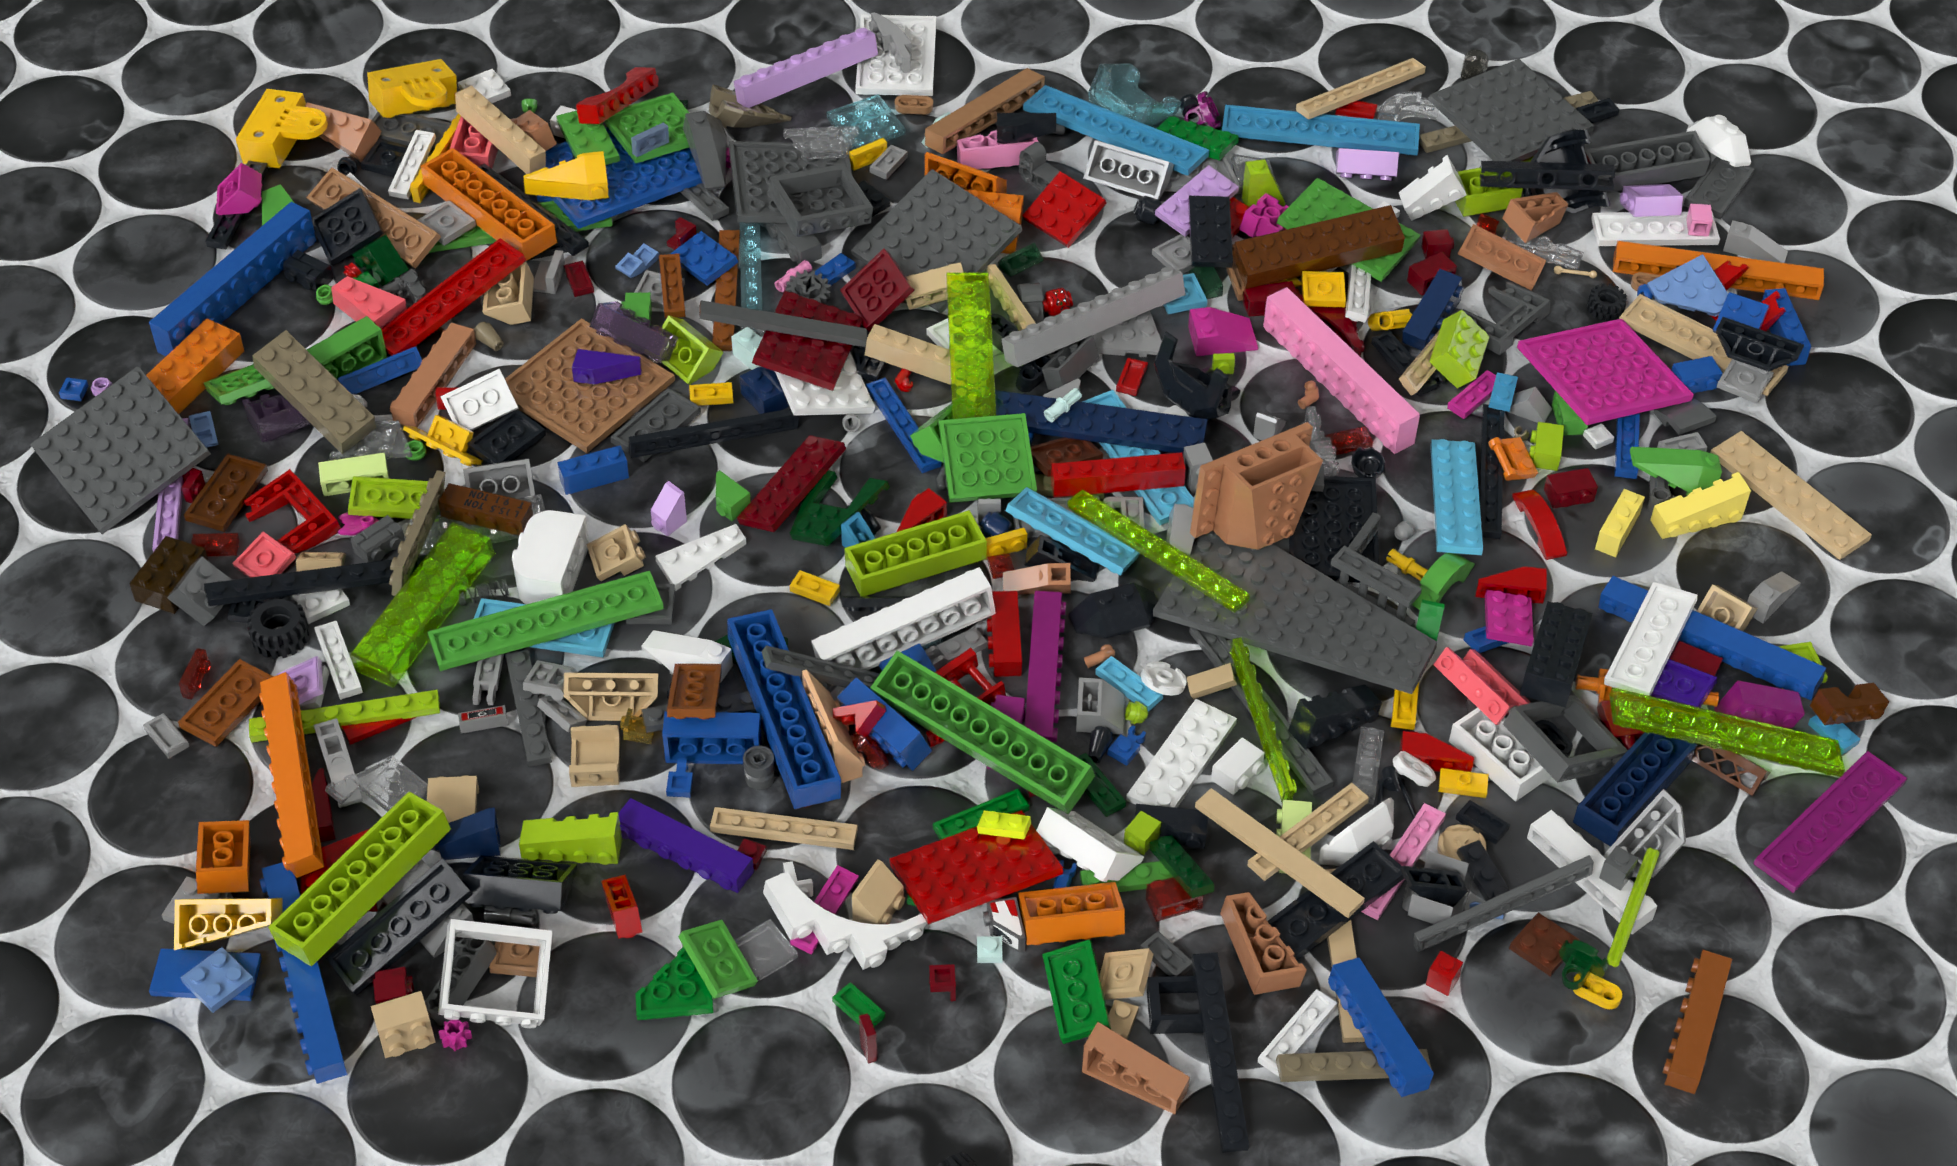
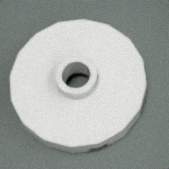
M1159 661L1147 663L1141 673L1142 682L1148 688L1157 693L1170 696L1181 694L1185 689L1187 679L1180 669L1176 668L1174 670L1170 668V664Z

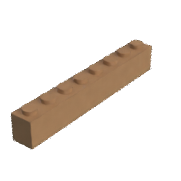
M1028 68L1024 69L925 128V146L941 154L948 152L957 146V140L972 137L997 122V113H1012L1022 107L1029 98L1044 86L1045 76Z

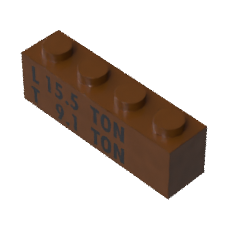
M448 483L438 501L441 517L515 535H520L521 532L524 533L528 521L534 516L531 502Z

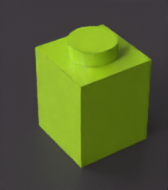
M1140 811L1125 829L1124 844L1145 855L1150 848L1149 842L1157 840L1160 836L1161 822Z

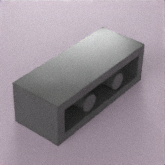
M1089 336L1061 348L1043 366L1042 371L1049 390L1057 389L1080 378L1099 358L1094 336Z

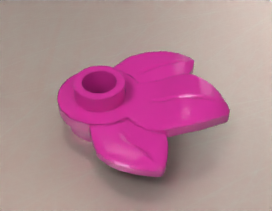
M348 512L341 514L338 518L345 525L338 530V534L357 535L379 520L374 516L348 515Z

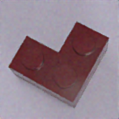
M405 967L375 972L373 984L376 1005L412 994L415 990L413 977L407 975Z

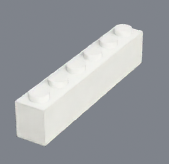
M1552 810L1530 825L1527 839L1559 868L1590 855L1594 861L1592 875L1575 883L1620 923L1634 882L1629 879L1620 891L1601 880L1599 877L1606 859L1598 849L1586 842L1580 833L1575 832L1562 817L1555 814ZM1644 895L1631 934H1634L1653 920L1657 905L1651 897Z

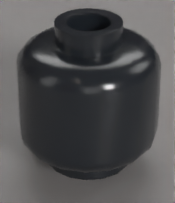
M1144 196L1137 200L1133 214L1136 215L1138 221L1154 225L1158 220H1161L1155 215V210L1162 203L1158 199Z

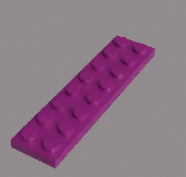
M1867 751L1758 855L1753 864L1794 893L1905 784L1907 778Z

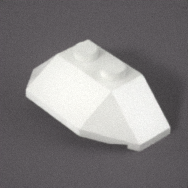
M1725 116L1705 117L1688 126L1687 132L1696 130L1704 148L1715 156L1729 161L1730 165L1734 167L1751 164L1745 134L1737 126L1731 124Z
M1388 798L1336 835L1329 843L1323 845L1320 850L1319 862L1322 865L1341 866L1373 841L1383 850L1389 847L1392 842L1391 838L1394 829V800Z

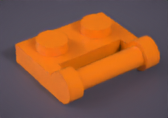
M1496 437L1488 442L1504 470L1503 475L1507 481L1534 478L1538 474L1521 437L1508 439Z

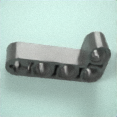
M1034 142L1020 152L1019 173L1026 182L1043 192L1060 171L1046 162V150L1039 142Z
M455 937L454 950L457 954L452 964L448 1004L463 1006L495 958L497 950L489 940ZM441 977L426 999L425 1005L428 1014L439 1026H445L444 1022L450 1020L445 1019L444 1015H438Z

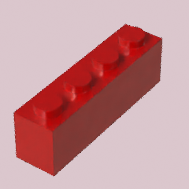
M992 591L996 614L987 618V632H991L992 635L988 636V650H992L993 653L989 654V668H993L994 677L1022 676L1017 591Z

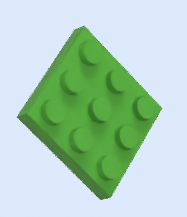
M254 364L204 382L206 391L221 405H230L243 396L252 397L259 390L274 388L254 368Z

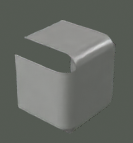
M1428 850L1424 868L1459 872L1464 882L1469 863ZM1472 882L1467 896H1463L1454 907L1420 897L1406 884L1402 908L1408 912L1407 916L1436 924L1464 911Z

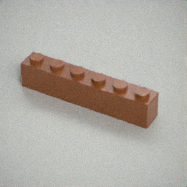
M1702 950L1699 959L1694 958L1690 972L1695 973L1694 978L1689 977L1685 992L1689 993V997L1683 998L1679 1011L1684 1013L1683 1018L1678 1017L1674 1032L1678 1033L1677 1039L1672 1038L1668 1050L1673 1055L1671 1059H1666L1662 1072L1667 1074L1665 1085L1695 1094L1701 1079L1731 967V958L1706 950Z

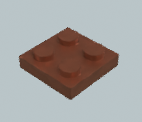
M1538 912L1510 943L1509 949L1551 977L1564 962L1559 955V950L1564 941L1568 940L1572 944L1573 940L1580 939Z

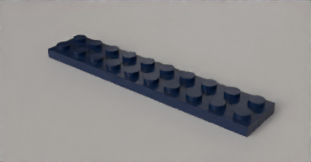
M995 390L989 416L1025 413L1028 433L1172 453L1182 452V454L1184 453V447L1204 443L1208 420L1076 401L1070 406L1068 412H1064L1054 422H1050L1045 418L1044 411L1051 407L1057 398Z

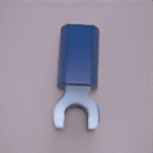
M1063 860L1060 861V864L1062 865V867H1063V865H1064V861H1063ZM1076 863L1072 864L1071 869L1063 868V874L1055 878L1052 889L1071 886L1072 878L1076 874Z

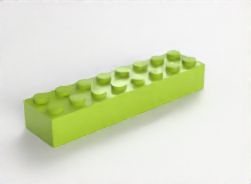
M408 792L268 927L276 944L312 967L451 830L444 811L417 795Z

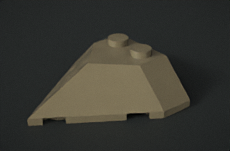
M712 85L708 111L712 116L721 120L724 128L727 126L749 128L791 121L792 117L780 114L775 109L761 103L750 108L744 107L737 102L735 91Z

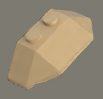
M564 673L563 696L588 721H636L642 714L641 709L648 708L658 698V673Z

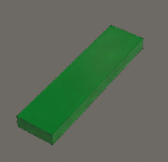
M1015 789L933 823V829L938 838L942 840L977 827L984 810L1009 814L1022 810L1025 813L1029 811V804L1020 790Z

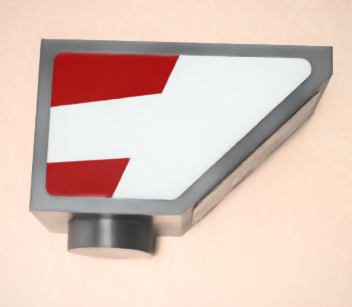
M1012 897L987 902V911L983 912L984 925L989 926L991 936H1002L1003 943L1020 953L1025 952L1026 937L1017 898Z

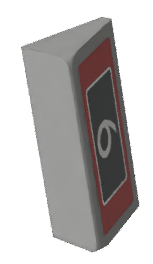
M505 705L458 713L461 733L508 725Z

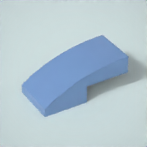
M643 243L633 255L628 252L615 268L632 278L652 266L659 259L660 254Z
M207 411L190 415L189 420L192 431L207 448L218 445L211 412Z

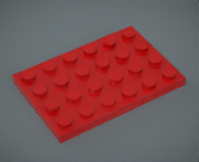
M1022 810L1012 813L1018 815H1025ZM1032 824L1025 839L978 834L977 827L889 859L892 870L928 924L1063 874L1062 865Z

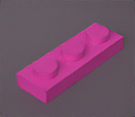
M1488 370L1485 371L1448 402L1447 409L1465 419L1491 397L1496 375Z

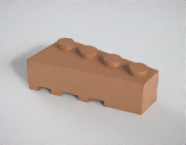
M1099 1022L1095 1025L1084 1045L1083 1073L1176 1114L1188 1092L1189 1076Z

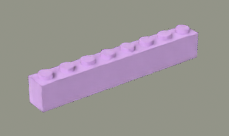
M859 28L853 33L842 35L833 41H827L819 47L810 48L804 53L793 55L784 61H778L772 66L757 70L755 73L743 75L740 79L733 81L737 102L744 107L750 108L878 55L875 34L866 28Z

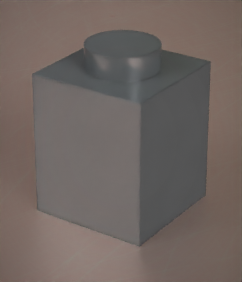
M1616 846L1604 861L1599 878L1621 891L1632 877L1638 858Z

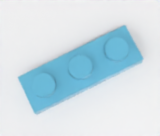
M1112 656L1096 668L1095 675L1122 692L1131 701H1139L1147 708L1148 712L1163 700V694L1148 688L1142 682L1139 675Z

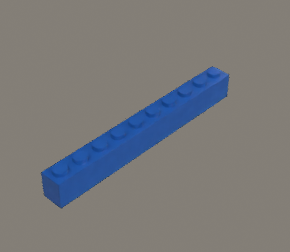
M1612 576L1601 592L1598 608L1633 623L1648 590ZM1692 610L1677 641L1723 658L1722 662L1733 668L1747 672L1777 687L1799 692L1800 697L1812 700L1823 682L1826 667L1694 610Z
M282 862L262 868L264 878L259 879L262 892H268L269 897L267 898H283V913L301 895L296 876L290 870L287 871ZM276 944L277 951L283 952V957L279 958L282 971H288L289 977L284 978L287 991H293L294 997L289 998L293 1013L298 1012L299 1018L294 1019L298 1034L303 1033L304 1039H300L303 1055H309V1060L305 1061L308 1075L314 1074L317 1084L347 1075L318 961L311 967Z

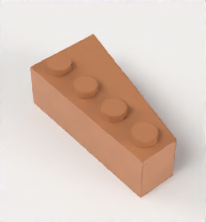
M308 102L305 107L319 109L325 113L328 126L319 137L360 162L366 157L382 132L371 119Z
M1247 892L1226 896L1220 914L1253 994L1300 987L1307 969L1294 958L1295 953L1290 946L1286 947L1280 939L1278 930L1268 923L1266 914L1252 895Z

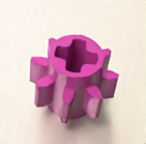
M460 1020L445 1021L444 1030H439L443 1047L449 1046L454 1051L463 1047L466 1048L467 1039H472L468 1022L462 1023Z

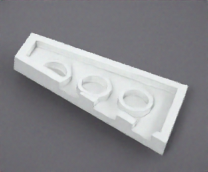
M734 524L655 556L656 562L669 583L675 584V591L681 588V584L687 580L692 581L699 572L705 568L707 570L715 565L714 562L720 558L725 559L746 545V538L737 524Z

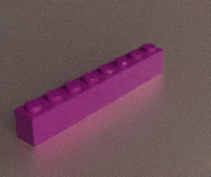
M1035 591L1025 727L1050 742H1057L1058 728H1053V724L1058 723L1059 709H1055V705L1060 703V691H1056V686L1061 687V673H1057V668L1062 669V655L1058 654V650L1063 651L1064 637H1059V633H1064L1065 619H1060V617L1065 615L1066 602L1061 601L1062 592Z

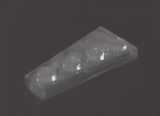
M1507 225L1502 237L1545 259L1547 263H1555L1569 269L1578 270L1584 252L1562 243L1553 244L1550 238L1545 236L1541 238L1535 237L1525 243L1509 225Z

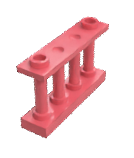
M1446 647L1433 664L1495 725H1499L1506 714L1509 715L1508 711L1512 707L1531 703L1525 696L1520 695V691L1475 649H1470L1462 660L1454 651Z

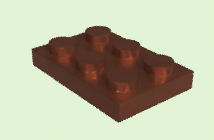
M1063 437L1031 447L1033 464L1047 477L1051 476V464L1103 459V453L1090 441Z

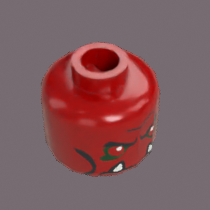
M1064 288L1046 291L1042 301L1043 311L1048 312L1050 316H1056L1061 314V311L1073 307L1070 292Z

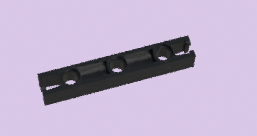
M1481 161V173H1485V171L1497 172V175L1484 176V174H1480V187L1614 191V164ZM1504 172L1511 173V175L1508 177L1501 176V174ZM1545 173L1552 174V176L1549 178L1542 177ZM1587 174L1593 175V177L1588 180L1583 178ZM1611 175L1609 180L1598 179V176Z

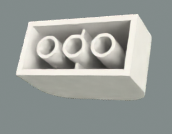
M548 510L537 513L530 518L524 533L521 532L519 535V546L517 549H514L512 554L518 596L524 604H530L573 591L588 550L586 544L589 543L585 515Z

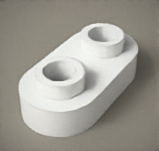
M1401 751L1393 758V767H1395L1396 772L1410 778L1417 785L1428 787L1436 780V775L1432 768L1409 753Z

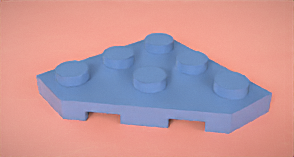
M1703 254L1647 283V287L1658 303L1672 304L1678 306V308L1694 312L1697 310L1715 317L1720 314L1728 295Z

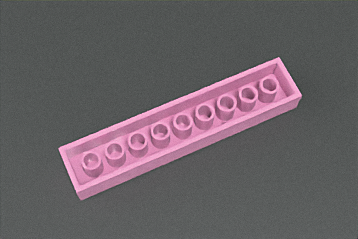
M1287 287L1267 296L1263 324L1265 330L1274 336L1278 343L1283 345L1306 370L1312 373L1317 381L1322 383L1345 408L1350 410L1356 419L1362 422L1386 448H1389L1396 454L1415 444L1420 414Z

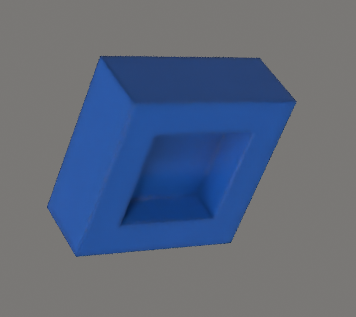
M66 378L59 391L60 398L82 401L89 387L88 382L82 379Z

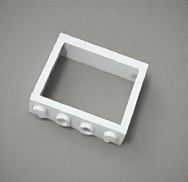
M451 919L447 926L438 1015H444V1018L448 1020H459L460 1017L470 1018V1021L475 1023H484L486 1020H491L503 1026L511 1025V1023L521 1024L524 1028L540 1026L545 1015L552 931ZM455 937L540 946L533 1013L448 1004Z

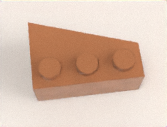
M531 110L517 118L510 119L545 151L557 144L548 123Z
M1557 192L1515 198L1510 200L1502 219L1527 243L1560 224L1568 203Z

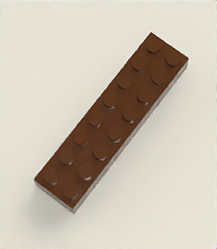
M1388 205L1236 241L1234 243L1233 258L1245 289L1299 277L1302 276V271L1319 272L1402 252L1405 236L1392 206Z

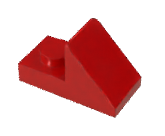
M875 700L832 708L833 718L840 721L843 725L855 724L856 732L866 737L886 712V706Z

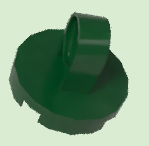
M1565 940L1559 950L1560 958L1566 964L1562 971V983L1568 989L1577 990L1584 985L1590 973L1602 978L1609 967L1608 960L1606 958L1601 960L1597 956L1599 951L1587 943L1573 940L1571 944L1568 940ZM1570 972H1577L1581 978L1579 981L1572 982L1566 976Z

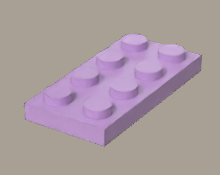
M1208 165L1155 210V215L1186 237L1190 233L1189 195L1223 196L1231 199L1238 193L1239 186Z

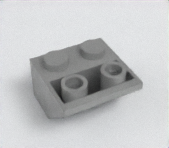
M1079 678L1076 732L1091 733L1095 727L1102 726L1110 729L1113 734L1123 735L1125 695L1103 679Z

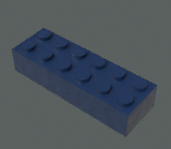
M1656 719L1579 803L1573 823L1611 847L1663 789L1666 790L1690 764L1697 744Z

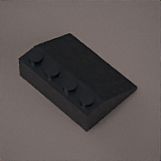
M481 855L463 873V882L473 893L464 903H469L471 907L494 905L495 909L500 910L516 907L519 911L523 912L538 909L543 910V913L556 914L566 905L577 870V864Z

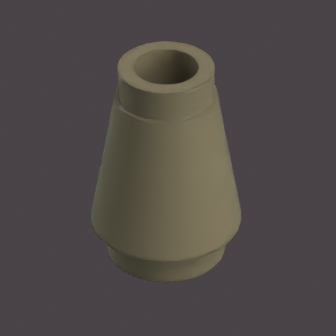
M481 322L475 327L474 333L477 340L495 351L503 347L504 342L490 323Z

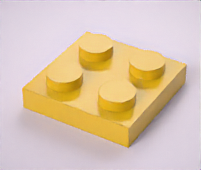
M1302 271L1303 303L1306 306L1345 307L1344 272Z

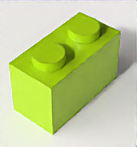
M1538 422L1536 430H1532L1530 442L1534 443V446L1530 445L1529 455L1536 468L1558 471L1562 452L1564 425Z

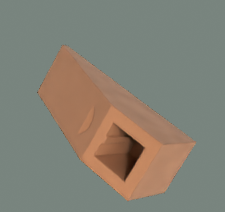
M1048 563L1003 572V591H1017L1018 594H1034L1035 591L1071 593L1070 563Z

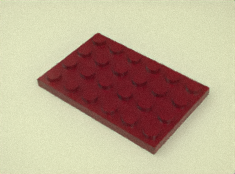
M784 291L774 312L854 327H861L863 318L855 313H849L835 306H828L814 299H808L788 291ZM766 330L755 352L752 364L834 391L853 345Z

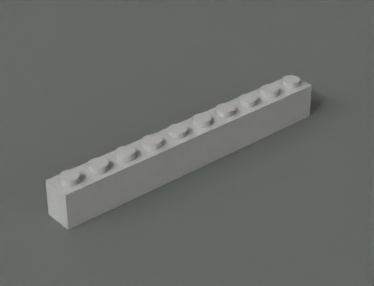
M1173 267L1162 268L1160 272L1148 274L1139 281L1129 282L1127 286L1115 288L1106 295L1096 296L1094 300L1082 302L1073 309L1063 310L1061 314L1046 317L1044 321L1030 324L1021 331L1011 332L1009 336L1002 338L1005 362L1016 367L1022 366L1184 296L1183 272Z

